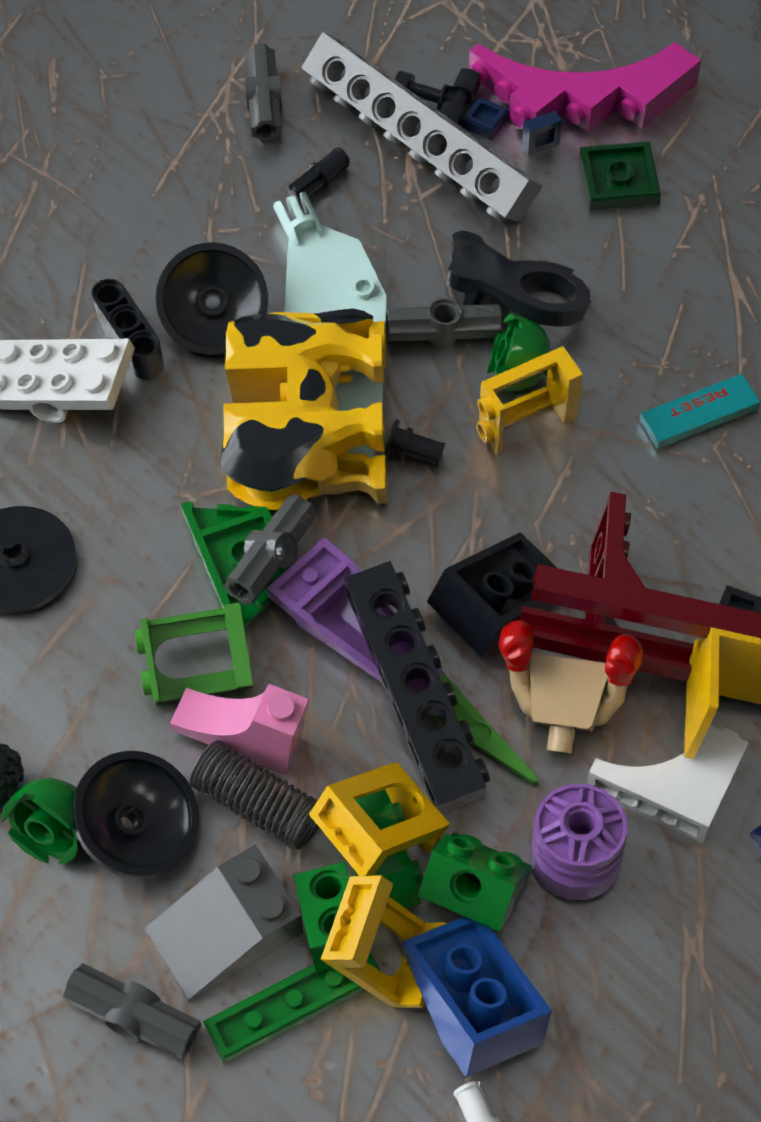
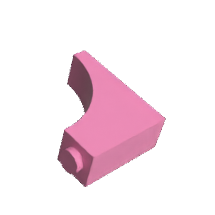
M269 683L262 694L246 699L216 697L186 688L170 721V730L207 745L216 740H221L231 746L232 750H237L238 754H244V758H250L251 762L255 761L256 764L287 775L302 740L309 699Z

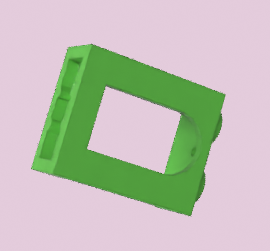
M240 602L223 605L224 608L177 616L152 620L141 618L142 629L134 630L138 655L146 653L148 670L141 671L144 695H152L153 702L157 704L181 700L186 688L208 695L253 688ZM221 630L228 631L233 670L179 679L166 677L158 670L155 663V654L158 647L164 641Z

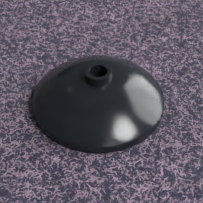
M200 243L182 250L165 266L156 288V309L164 329L180 346L202 355L226 354L228 323L244 316L266 314L268 309V289L260 268L247 254L223 243ZM211 296H215L220 300L219 306L215 309H210L206 306V300Z
M122 751L110 754L97 761L88 769L74 792L72 813L77 838L86 853L96 863L114 874L137 879L161 875L179 864L194 845L199 830V808L195 794L181 772L172 764L156 755L142 751ZM121 818H128L132 822L133 828L128 829L124 827Z

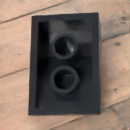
M519 532L444 569L427 603L481 657H484L499 649L502 628L511 621L519 620L523 606L548 611L554 606L553 604L532 600V592L534 590V584L532 583L538 564L557 567Z

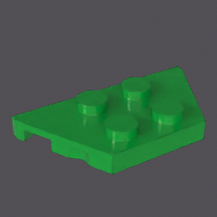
M193 502L181 503L182 514L221 607L224 608L223 605L239 603L238 599L229 595L224 585L227 582L228 576L244 556V544L248 534L254 530H263L272 519L268 507L247 506L238 508L229 504H217V509L195 508ZM289 568L278 569L253 605L240 602L244 628L273 601L267 595V587Z

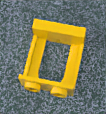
M564 346L481 382L480 399L477 401L479 421L476 423V428L484 443L489 442L497 454L502 453L504 427L549 407L554 409L563 424L577 419L583 373ZM548 369L545 387L504 405L496 394L502 389Z
M398 762L328 785L309 813L310 817L359 876L375 875L387 856L417 844L426 854L430 853L450 826L447 819ZM385 789L392 803H400L405 821L380 830L357 803L356 799Z
M382 875L350 877L320 960L390 1007L424 1008L425 1001L403 950L401 964L392 975L382 973L369 964L367 959L379 924L392 931L399 938L402 945L404 940L448 923H425L389 897L393 883Z

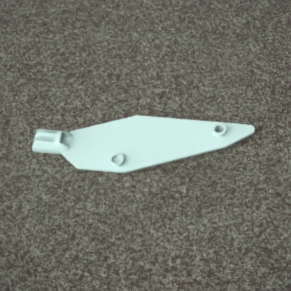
M306 192L300 193L301 203L306 215L303 214L294 195L286 198L292 222H290L281 201L275 202L274 210L288 237L284 312L322 313L354 308L373 315L374 322L384 321L386 331L387 295L360 240L323 226ZM352 369L349 372H341V374H351L353 380L350 383H338L335 391L338 398L339 411L351 410L357 407L367 408L373 403L383 402V383H374L363 373ZM362 445L352 448L347 452L366 454L372 458L376 451Z

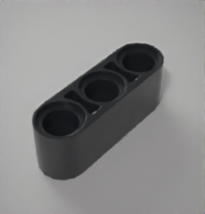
M115 279L100 280L94 285L91 293L99 324L109 339H130L135 350L128 368L137 378L149 380L157 377L164 367L160 340L121 282Z

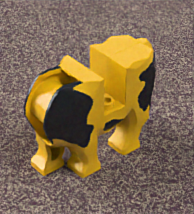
M351 308L322 313L275 312L240 317L228 323L226 331L225 373L233 403L223 404L224 437L220 460L222 471L227 475V490L237 500L249 506L268 507L269 512H277L289 495H300L309 502L322 495H339L359 490L368 493L377 503L387 504V467L385 455H376L370 458L366 454L347 452L352 448L362 445L375 451H385L383 402L373 403L367 408L357 407L351 410L339 411V403L335 391L338 383H350L353 380L351 374H341V372H349L351 369L363 373L374 383H384V368H387V341L384 321L374 322L373 315L363 310Z

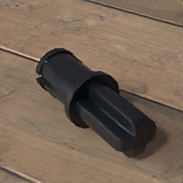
M335 147L318 163L313 162L309 164L308 171L288 186V193L291 196L294 195L296 200L301 202V192H306L307 196L310 197L321 187L327 188L333 177L349 167V156L343 149Z

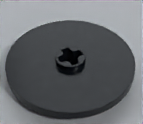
M13 506L0 509V612L20 613L39 608L57 597L72 578L77 558L73 537L67 526L48 511L29 506ZM18 554L23 555L24 560L17 559L14 564H10L9 558H16Z

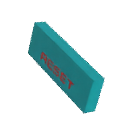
M739 374L644 411L640 414L639 421L656 448L660 449L759 410L761 402L744 376Z

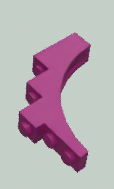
M676 42L657 54L631 65L606 71L581 73L550 71L523 65L502 57L479 43L469 50V69L480 73L481 85L494 93L499 100L510 105L509 119L520 129H523L524 121L556 111L559 117L564 115L572 124L578 125L588 133L615 111H618L625 119L632 121L643 129L697 85L701 59Z

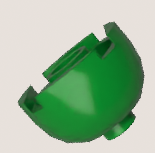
M510 313L503 321V323L510 324L506 333L498 332L490 353L487 373L495 371L496 376L550 352V341L546 331L538 323ZM548 369L502 390L510 392L526 391L536 385L542 375L547 376Z
M51 777L38 778L21 787L4 805L2 812L3 822L8 817V821L12 826L8 832L12 841L25 853L39 861L47 863L49 855L62 859L59 864H66L73 860L82 849L73 825L72 803L76 787L66 781Z

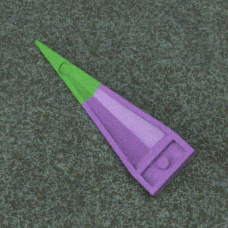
M324 537L267 587V595L297 621L298 626L382 682L345 593L344 578L361 572V570L353 560ZM383 605L376 610V613L381 617L395 615L388 605ZM399 641L393 644L391 649L397 654L404 655L409 653L413 647L408 642ZM441 668L437 669L442 683L449 681L454 690L458 705L454 706L453 709L458 721L466 720L474 740L472 745L531 785L538 787L539 781L535 773L491 727ZM414 678L406 686L413 692H422L429 687V684L424 679ZM431 715V717L445 725V722L442 718L436 715Z

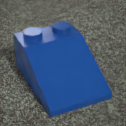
M463 917L402 941V950L440 1039L466 1077L543 1044L552 1010L490 927Z

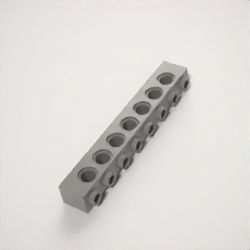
M325 32L321 33L301 67L311 75L309 82L325 92L328 89L336 93L333 99L345 108L351 110L352 107L358 109L361 112L358 118L373 128H376L377 125L381 126L386 130L383 136L400 147L403 143L411 148L408 154L424 165L428 162L437 167L434 173L450 184L456 181L463 186L460 193L475 203L482 200L489 206L486 212L503 223L506 219L516 222L521 221L543 185L344 42ZM345 69V75L340 80L341 72ZM370 86L369 95L365 98V91ZM395 104V111L390 117V109ZM419 122H421V129L419 133L415 135V127ZM444 141H447L446 150L440 155V147ZM471 159H473V167L471 171L466 174V165ZM499 178V187L492 193V184Z

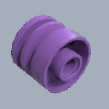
M568 784L553 790L540 802L534 819L531 862L532 869L539 883L552 894L568 900H589L604 894L616 882L622 866L623 850L628 834L627 816L619 801L604 789L589 784Z

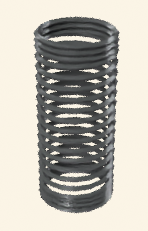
M221 740L210 743L194 764L189 779L192 788L198 790V792H203V795L209 796L216 803H221L222 807H228L229 811H234L235 815H240L242 819H247V822L253 823V826L259 827L262 831H266V834H272V837L278 838L279 842H285V846L293 849V851L303 848L318 828V825L309 815L318 801L316 798H313V796L307 797L306 792L301 793L299 788L294 789L293 784L288 785V781H282V778L276 777L275 773L269 774V769L263 770L262 765L257 766L255 761L251 762L250 758H244V754H238L237 750H232L231 746ZM235 754V757L230 761L231 756ZM260 769L259 773L254 778L256 771ZM264 773H266V776H265L264 779L260 782V780H261V778H262V775H263ZM272 777L271 782L267 785L268 779ZM218 781L216 787L212 790L213 785ZM278 781V785L273 789L275 782ZM285 784L284 789H283V790L281 791V793L278 795L281 786H283V785ZM224 785L223 790L219 793V789ZM291 788L289 795L283 801L287 791ZM230 789L229 794L225 797V793ZM237 791L236 797L231 801L232 796ZM295 793H297L296 798H295V799L292 801V803L290 804V802H291V800H292V798H293V795H294ZM244 794L242 801L238 804V800ZM304 796L303 801L295 810L300 798ZM251 797L249 804L244 808L245 803ZM257 801L255 808L250 812L251 807ZM264 804L262 811L257 815L258 810ZM271 807L268 816L263 819L264 814ZM279 808L278 812H277L276 815H275L274 820H273L271 823H269L271 817L274 815V813H275V812L277 811V809ZM284 814L281 823L276 827L278 820ZM292 815V817H291V819H290V821H289V823H288V826L283 830L284 824L287 822V820H288V819L290 818V816Z

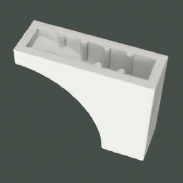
M710 725L694 759L684 758L683 753L664 763L630 767L608 763L596 758L589 771L587 784L604 789L617 799L622 807L704 844L743 761L749 742L741 739L736 732L730 729L716 728Z

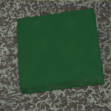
M650 142L580 147L579 159L589 210L660 204L661 192Z

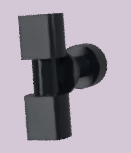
M462 68L453 86L445 84L441 90L415 82L414 74L402 70L397 73L395 80L420 98L437 103L438 111L461 126L462 118L464 117V105L472 104L481 85V74L469 68Z

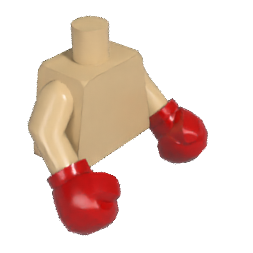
M523 620L511 621L502 628L499 648L506 661V666L510 670L511 688L524 714L532 717L534 724L550 726L547 751L572 754L575 730L593 732L595 726L606 724L623 704L627 687L632 682L633 676L643 662L642 645L631 635H619L609 647L606 663L531 653L534 643L532 627Z

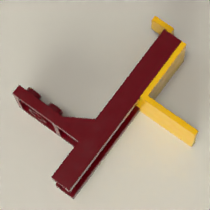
M610 491L590 545L588 575L538 564L532 584H534V590L532 592V600L585 611L584 619L523 606L519 620L528 622L532 627L534 634L533 648L595 662L606 663L609 647L619 635L628 634L635 637L643 648V662L638 671L686 681L684 758L694 759L717 712L719 695L761 704V613L646 588L627 559L630 542L625 541L624 536H627L630 527L631 513L625 512L626 495ZM614 618L702 638L696 639L694 643H688L619 627Z

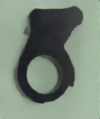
M458 231L452 235L451 245L453 252L448 268L447 285L455 291L465 293L463 305H480L484 296L491 293L501 303L521 317H525L540 325L554 327L572 326L583 320L592 300H590V290L583 280L572 274L574 269L548 261H512L489 247L477 234L468 231ZM530 287L552 289L569 298L570 302L558 304L544 302L532 297L524 289Z

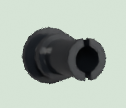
M396 419L387 433L384 455L388 457L390 451L393 450L399 452V457L404 458L405 455L438 467L446 443L413 433L414 429L410 427L407 430L399 428L400 420Z

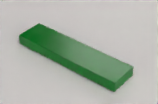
M370 952L367 962L381 971ZM312 964L204 1020L203 1023L225 1065L366 990L334 968L316 972L315 966Z

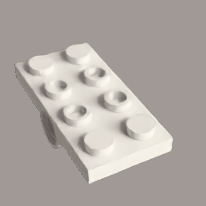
M130 339L0 340V409L30 410L34 416L49 423L63 422L69 410H113L135 347Z

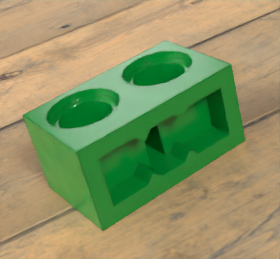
M345 862L293 874L316 972L332 968L320 959L349 881ZM336 895L333 898L325 899L328 896Z

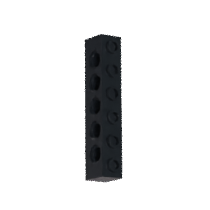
M391 561L345 577V593L432 803L443 814L484 798L486 793L485 783L490 782L488 770L483 759L478 758L475 760L469 747L470 744L474 743L471 730L465 719L458 721L453 709L454 706L458 705L454 690L449 681L446 683L441 681L437 669L442 668L439 655L433 644L427 646L421 632L426 631L425 623L419 609L414 608L411 610L406 596L411 593L403 572L396 573ZM383 605H391L397 609V613L391 617H381L376 613V610ZM405 641L411 644L413 649L407 654L400 655L392 651L391 647L396 642ZM421 678L429 684V687L422 692H413L406 684L411 679ZM436 715L444 720L445 725L439 730H429L423 726L422 721L428 716ZM452 753L460 758L461 764L454 769H446L439 764L438 759L443 754Z

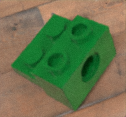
M454 832L451 836L445 834L432 850L417 896L500 931L513 910L516 898L527 883L533 866L522 862L519 856L511 852H499L482 845L479 839L471 835H459ZM467 874L475 875L481 884L470 880Z

